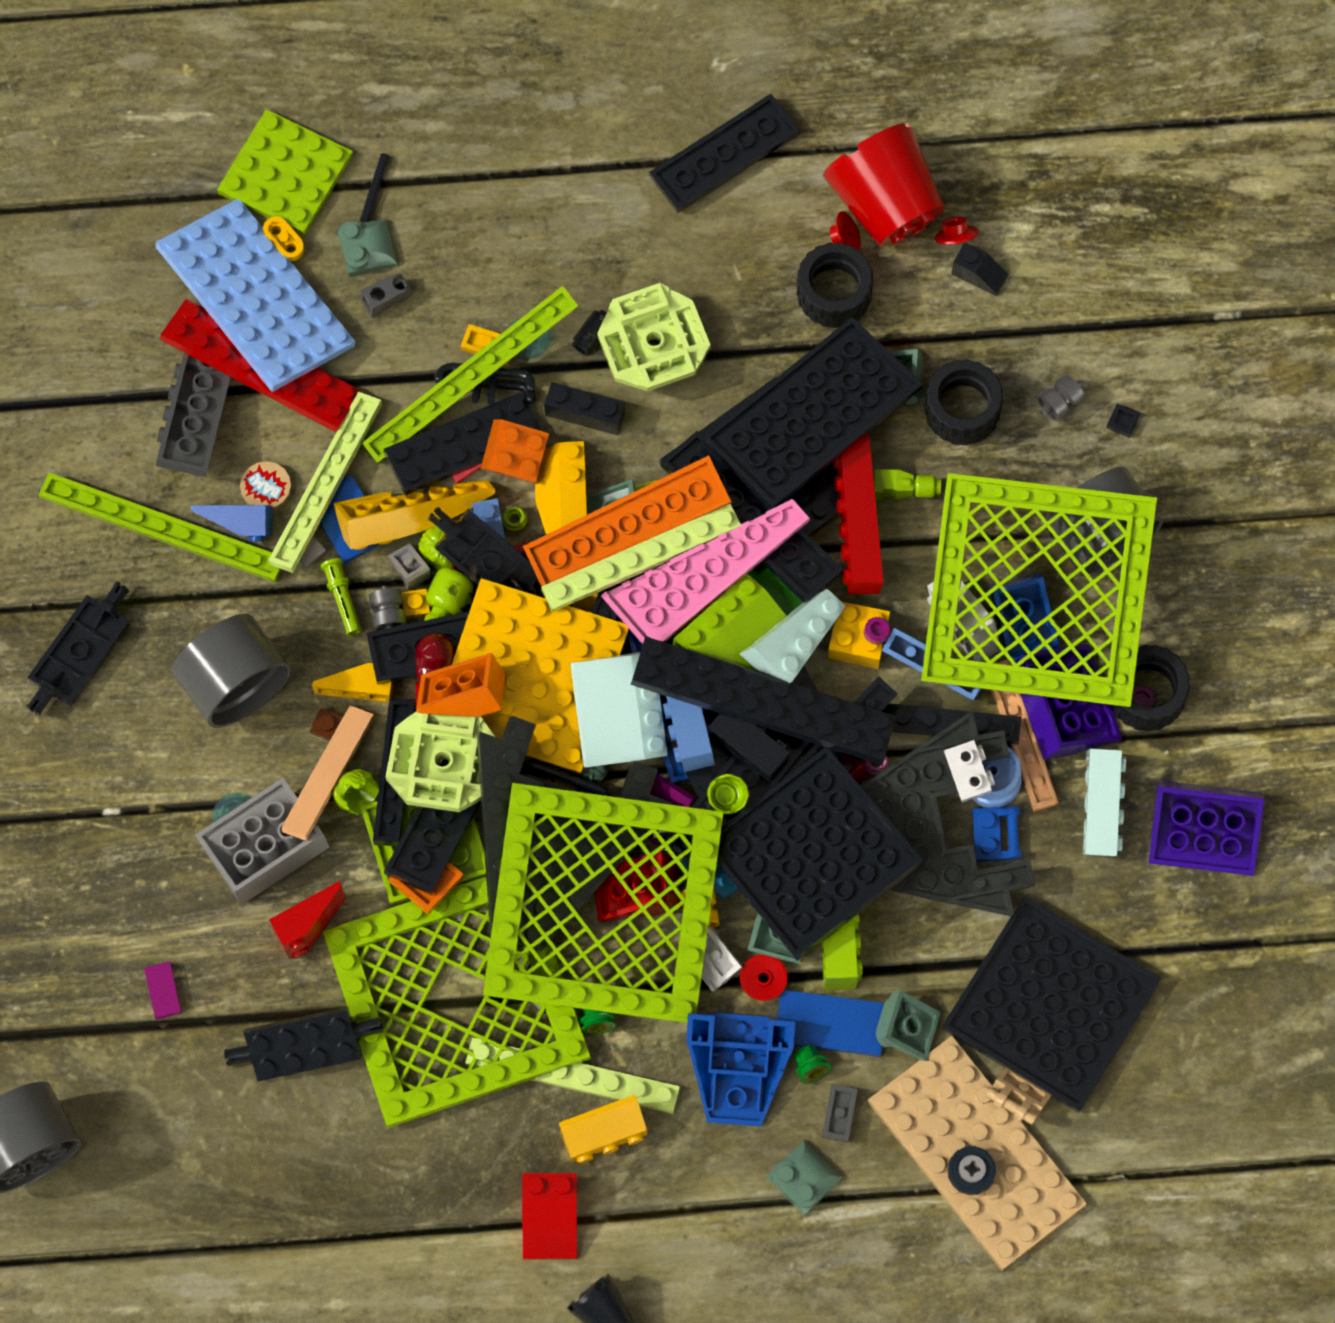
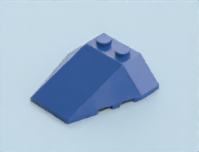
M728 1012L688 1013L686 1041L707 1122L749 1126L762 1125L794 1048L795 1021L755 1014Z

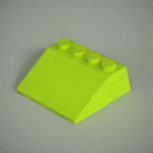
M746 574L674 638L673 645L758 672L740 653L787 616L769 593L751 576Z

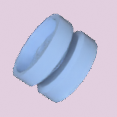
M1008 747L1009 757L982 762L984 770L991 771L995 785L990 786L992 793L972 799L979 806L1001 808L1010 804L1018 796L1022 786L1020 760L1011 748Z

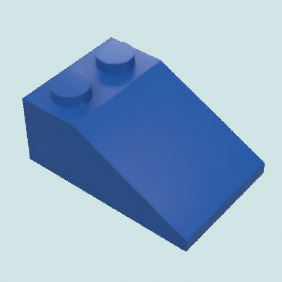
M1039 573L1012 579L1003 585L1034 626L1051 613L1043 576ZM997 584L989 585V590ZM1000 588L991 594L992 602L996 608L1008 600ZM1009 603L999 611L1007 622H1010L1020 614L1012 603ZM996 614L997 621L1001 629L1003 626H1005V624ZM1023 617L1011 625L1019 637L1031 629ZM1049 620L1037 629L1045 640L1056 633V629ZM1008 628L1001 633L1005 648L1016 640ZM1034 632L1022 640L1030 652L1042 644ZM1058 637L1049 643L1052 649L1060 648ZM1019 643L1008 651V654L1014 661L1026 653Z

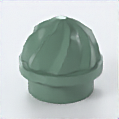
M607 766L584 767L582 778L592 782H601L608 774Z

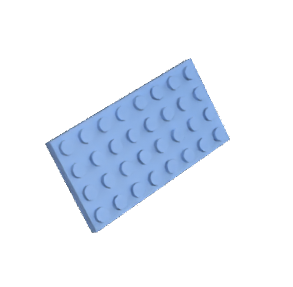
M239 199L156 241L157 250L271 392L355 347L356 341L290 260L284 257L265 236L263 227Z

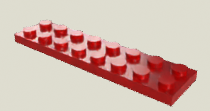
M188 299L184 300L160 334L161 341L334 432L338 431L349 413L350 406L357 393H362L361 390L319 368H315L276 391L271 392L206 309Z

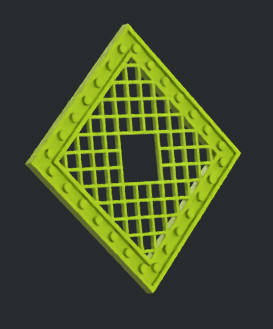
M948 473L921 681L1131 707L1157 498ZM971 503L979 504L972 511H970ZM987 505L1002 506L1005 508L998 514L994 515V513L990 510V508ZM984 507L992 518L980 527L972 515ZM1013 508L1032 511L1023 518H1020ZM1010 510L1018 522L1006 530L998 518ZM1039 511L1058 514L1047 522ZM1036 513L1044 525L1032 533L1024 521ZM1065 514L1084 517L1073 525ZM1062 516L1070 528L1058 536L1050 525ZM1092 517L1111 520L1099 528ZM970 519L977 530L967 537ZM1088 519L1097 531L1084 539L1076 528ZM1118 520L1127 521L1126 530L1122 527ZM995 521L1003 533L991 541L983 530ZM1112 523H1115L1123 534L1113 542H1110L1103 533V530ZM1019 525H1022L1030 536L1017 544L1009 533ZM1045 528H1048L1056 539L1046 547H1043L1035 536ZM1074 531L1082 542L1070 551L1061 539ZM981 533L989 544L977 553L969 541ZM1100 534L1108 545L1096 554L1088 542ZM1007 536L1015 547L1003 556L995 544ZM1125 538L1122 557L1114 545ZM1033 539L1041 551L1029 559L1021 547ZM1059 542L1067 554L1055 562L1047 550ZM967 545L974 556L964 563L965 547ZM1085 545L1093 557L1081 565L1073 554ZM992 547L1000 559L988 567L980 556ZM1111 548L1120 560L1110 568H1107L1099 557ZM1018 550L1026 562L1014 571L1006 559ZM1044 553L1074 591L1075 595L1034 626L1003 585ZM1071 557L1078 566V569L1067 577L1058 565ZM977 559L985 571L976 578H973L965 567ZM1097 560L1105 571L1093 580L1085 568ZM1003 562L1011 574L999 582L992 573V570ZM1122 563L1119 583L1111 571ZM963 571L971 582L960 589ZM1082 571L1090 583L1078 592L1070 582V579ZM986 574H989L997 585L987 593H984L977 584V581ZM1108 574L1116 586L1104 595L1096 583ZM974 585L982 596L970 605L962 593ZM1093 586L1101 598L1089 606L1081 594ZM1000 588L1008 600L996 608L988 596ZM1119 589L1117 607L1115 609L1108 600V597ZM960 597L967 608L957 615ZM1076 598H1079L1087 609L1077 617H1074L1066 606ZM985 599L994 611L981 619L973 608ZM1105 601L1113 612L1101 621L1092 609ZM1009 603H1012L1020 614L1010 622H1007L999 611ZM1064 609L1072 621L1060 629L1052 617ZM971 611L979 622L967 631L959 619ZM1090 612L1098 624L1086 632L1078 620ZM997 614L1005 626L993 634L985 622ZM1115 616L1112 635L1104 624ZM1023 617L1031 629L1019 637L1011 625ZM1049 620L1057 632L1045 640L1037 629ZM957 623L964 634L954 641ZM1075 623L1083 633V636L1074 643H1071L1063 632ZM982 625L990 637L978 645L970 634ZM1102 627L1110 638L1098 647L1089 635ZM1008 628L1016 640L1004 648L996 637ZM1034 632L1042 644L1030 652L1022 640ZM1060 635L1068 644V647L1056 655L1049 646V643ZM968 637L975 646V649L964 657L955 645ZM1087 638L1095 650L1085 658H1082L1075 649V646ZM993 640L1001 652L990 660L982 648ZM1112 642L1109 662L1101 650ZM1019 643L1028 655L1015 663L1008 654V651ZM1043 647H1046L1054 658L1042 667L1034 657V654ZM952 649L956 652L960 659L951 658ZM1072 650L1080 661L1068 670L1060 658ZM976 652H979L986 662L970 661L967 659ZM1098 653L1106 665L1094 673L1086 661ZM1005 655L1013 666L994 664V662ZM1031 658L1039 669L1019 666ZM1057 661L1065 672L1045 669ZM1083 664L1091 675L1075 674L1072 672ZM1109 668L1108 678L1098 676Z
M512 783L483 995L688 1023V1013H697L723 812ZM535 814L544 815L534 823ZM552 816L570 818V820L559 827ZM548 818L556 828V831L547 838H544L536 826ZM578 820L598 823L586 831ZM575 822L583 834L571 842L562 830ZM604 823L624 827L612 834ZM601 826L609 838L597 846L589 834ZM631 827L650 829V831L638 838ZM627 829L635 839V842L626 849H623L616 840V837ZM534 831L541 842L530 850L532 832ZM657 831L677 834L665 842ZM559 833L568 845L556 854L548 844V841ZM654 833L662 845L650 853L641 841ZM683 834L693 835L692 845ZM680 836L688 849L676 857L668 845ZM586 837L594 849L582 857L574 845ZM610 841H613L621 853L609 861L600 849ZM638 844L647 856L635 865L627 852ZM545 845L553 857L541 865L532 853ZM571 848L579 861L567 869L559 856ZM665 848L673 860L661 868L653 856ZM691 851L687 871L679 860ZM597 852L606 864L596 872H593L585 860ZM624 856L632 868L620 876L612 866V863ZM530 857L538 868L526 876ZM650 859L658 872L649 879H646L638 867ZM556 860L564 872L552 880L544 868ZM582 863L590 873V876L579 884L570 872ZM676 863L685 875L673 883L664 871ZM609 867L640 909L600 940H597L566 898ZM635 870L643 883L631 891L623 879ZM541 871L549 883L537 892L529 879ZM661 874L670 886L658 895L650 885V882ZM565 875H568L576 887L563 895L555 883ZM687 878L684 898L676 886ZM526 882L534 895L523 902ZM552 886L561 898L551 906H548L540 894ZM644 886H647L655 898L643 906L634 894ZM673 889L681 902L669 910L661 897ZM537 897L545 910L533 918L525 906ZM564 901L572 913L560 922L552 909ZM658 901L666 913L654 921L646 909ZM683 905L680 924L672 913ZM523 910L531 921L519 929L521 911ZM643 912L651 925L639 932L631 920ZM549 913L557 925L545 933L536 921ZM575 916L583 926V929L571 937L563 924ZM667 916H670L678 928L666 936L657 924ZM628 923L636 936L624 944L616 931ZM534 924L542 936L530 945L522 935V932ZM560 927L569 940L556 948L548 936ZM654 927L663 939L651 948L642 935ZM586 931L595 944L583 952L575 942V939ZM680 931L678 950H676L669 939ZM613 935L621 947L609 955L601 943ZM519 936L527 948L516 955ZM545 939L553 949V952L541 960L533 947ZM637 939H640L648 951L636 959L627 947ZM666 942L674 955L662 963L654 950ZM572 943L580 955L570 963H567L559 951ZM598 946L606 959L594 967L586 954ZM530 950L538 963L526 971L518 959ZM624 950L633 962L623 970H620L612 958ZM556 954L565 966L553 975L544 963ZM651 954L659 966L647 974L639 962ZM583 958L591 970L579 978L571 966ZM676 958L673 977L665 966ZM609 961L618 974L606 982L597 970ZM514 962L522 973L513 972ZM636 965L644 977L632 986L624 973ZM539 966H542L549 977L531 975L530 973ZM568 969L575 980L556 977ZM662 969L671 981L658 989L650 977ZM594 973L602 984L582 981ZM621 977L629 988L611 986L609 984ZM647 980L655 991L635 988ZM673 984L672 994L663 993L665 989Z
M486 876L456 886L429 915L411 901L323 931L351 1017L357 1021L376 1018L378 1013L390 1018L383 1033L364 1036L359 1040L387 1129L550 1074L551 1071L591 1060L574 1008L535 1003L541 1006V1009L536 1019H532L522 1014L528 1001H523L517 1012L506 1006L509 999L504 998L502 1004L490 999V996H484L468 1029L422 1008L445 963L485 981V976L481 972L488 960L489 948L485 955L474 951L473 948L478 938L489 943L491 939L481 934L486 923L489 922V911H487L486 915L475 911L476 909L488 906ZM465 913L460 924L449 919ZM470 914L482 919L477 932L464 926ZM440 922L435 932L425 928V926ZM445 922L458 928L452 940L440 935ZM415 930L410 941L399 936ZM462 930L474 935L469 947L456 942ZM420 931L432 936L427 948L414 943ZM390 938L385 949L375 945V943ZM395 939L407 945L401 957L389 952ZM436 939L449 944L443 956L431 951ZM547 944L542 951L535 950V952L542 960L553 952V949ZM453 946L466 952L460 964L448 959ZM365 947L359 957L357 949ZM412 947L424 952L418 965L406 959ZM370 948L382 953L376 965L364 960ZM530 950L521 956L524 959L522 963L524 969L528 961L531 968L538 963ZM470 954L482 959L477 972L464 966ZM428 955L441 960L435 972L422 967ZM555 955L544 963L553 975L560 970ZM386 956L399 961L393 973L380 968ZM403 963L415 969L409 981L397 976ZM362 964L373 969V972L368 981L366 979ZM542 966L533 971V975L549 977ZM513 969V972L522 973L520 969L519 971ZM420 971L432 977L426 989L414 984ZM378 972L390 977L384 989L372 984ZM560 974L556 978L563 979V976ZM394 980L407 985L401 997L388 992ZM411 987L423 993L418 1005L405 1000ZM370 989L381 993L376 1006ZM386 996L398 1001L392 1014L380 1008ZM486 1002L499 1008L493 1020L480 1015ZM402 1004L415 1009L409 1022L396 1016ZM503 1010L516 1016L510 1028L497 1023ZM545 1010L551 1027L539 1022ZM419 1012L432 1017L426 1029L413 1024ZM520 1018L532 1023L527 1036L514 1031ZM478 1019L490 1024L485 1036L472 1031ZM394 1020L406 1026L400 1038L388 1033ZM435 1020L448 1025L443 1037L430 1032ZM537 1026L549 1031L544 1044L531 1039ZM494 1027L507 1032L502 1044L489 1039ZM410 1028L423 1034L417 1046L405 1041ZM452 1028L465 1033L459 1045L446 1040ZM554 1034L556 1041L549 1043ZM469 1035L482 1040L481 1044L485 1045L488 1043L499 1049L493 1061L486 1058L481 1061L487 1065L473 1069L477 1058H475L472 1051L463 1048ZM511 1035L524 1040L519 1052L505 1047ZM427 1036L440 1042L434 1054L421 1048ZM386 1037L398 1042L392 1054ZM528 1042L537 1046V1048L524 1052ZM444 1044L456 1049L451 1062L438 1056ZM402 1045L414 1050L409 1062L396 1057ZM505 1050L514 1053L513 1056L499 1060L500 1054ZM461 1052L474 1057L467 1070L455 1064ZM418 1053L431 1058L426 1070L413 1065ZM394 1061L406 1067L400 1079ZM435 1061L448 1066L442 1078L429 1073ZM452 1068L461 1072L448 1078ZM410 1069L422 1074L417 1087L404 1082ZM427 1077L437 1081L423 1086ZM402 1086L410 1089V1091L404 1092Z

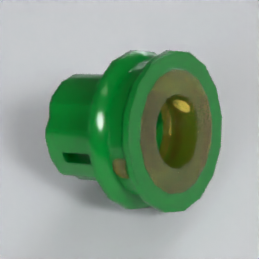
M584 1009L585 1016L580 1020V1023L583 1025L581 1031L585 1034L606 1033L616 1026L613 1022L614 1015L609 1012Z
M814 1045L802 1047L794 1054V1059L798 1064L796 1074L800 1076V1081L803 1084L814 1083L825 1077L831 1070L832 1066L827 1062L828 1058L825 1055H819Z

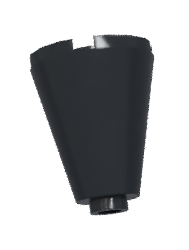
M609 1273L580 1294L578 1301L575 1302L573 1300L567 1306V1310L582 1323H634Z

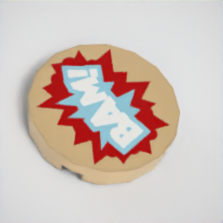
M269 461L256 463L249 467L242 475L240 482L241 494L247 505L273 506V511L282 507L290 497V476L277 463Z

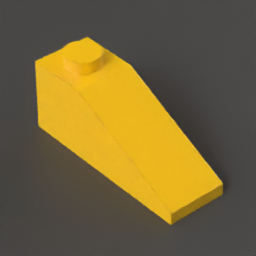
M366 663L313 681L312 688L314 694L389 703V699H392L395 681L377 685L373 663Z

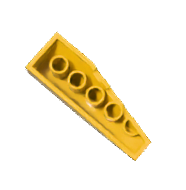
M584 441L558 442L544 451L535 483V502L546 535L587 515Z
M488 480L457 483L453 485V489L432 486L428 492H413L406 496H391L390 491L333 504L344 541L350 549L362 550L367 548L368 545L377 543L389 544L395 539L436 526L428 520V517L433 513L439 518L434 512L437 507H440L452 519L465 512L468 508H473L472 503L484 501L495 494V488Z

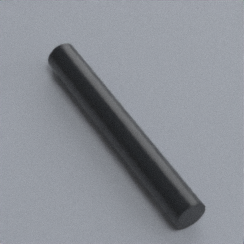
M380 154L361 214V223L370 222L390 159L388 154Z

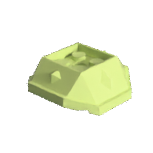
M661 283L612 299L608 312L598 331V339L615 382L644 391H651L696 375L710 350V342L693 300L670 290L669 287ZM651 340H658L660 344L657 346H651L648 344V342Z
M416 710L415 713L395 727L386 780L407 805L461 812L481 801L477 734L478 732L494 736V734L481 716L422 714ZM442 759L449 761V764L444 767L438 766L436 763Z

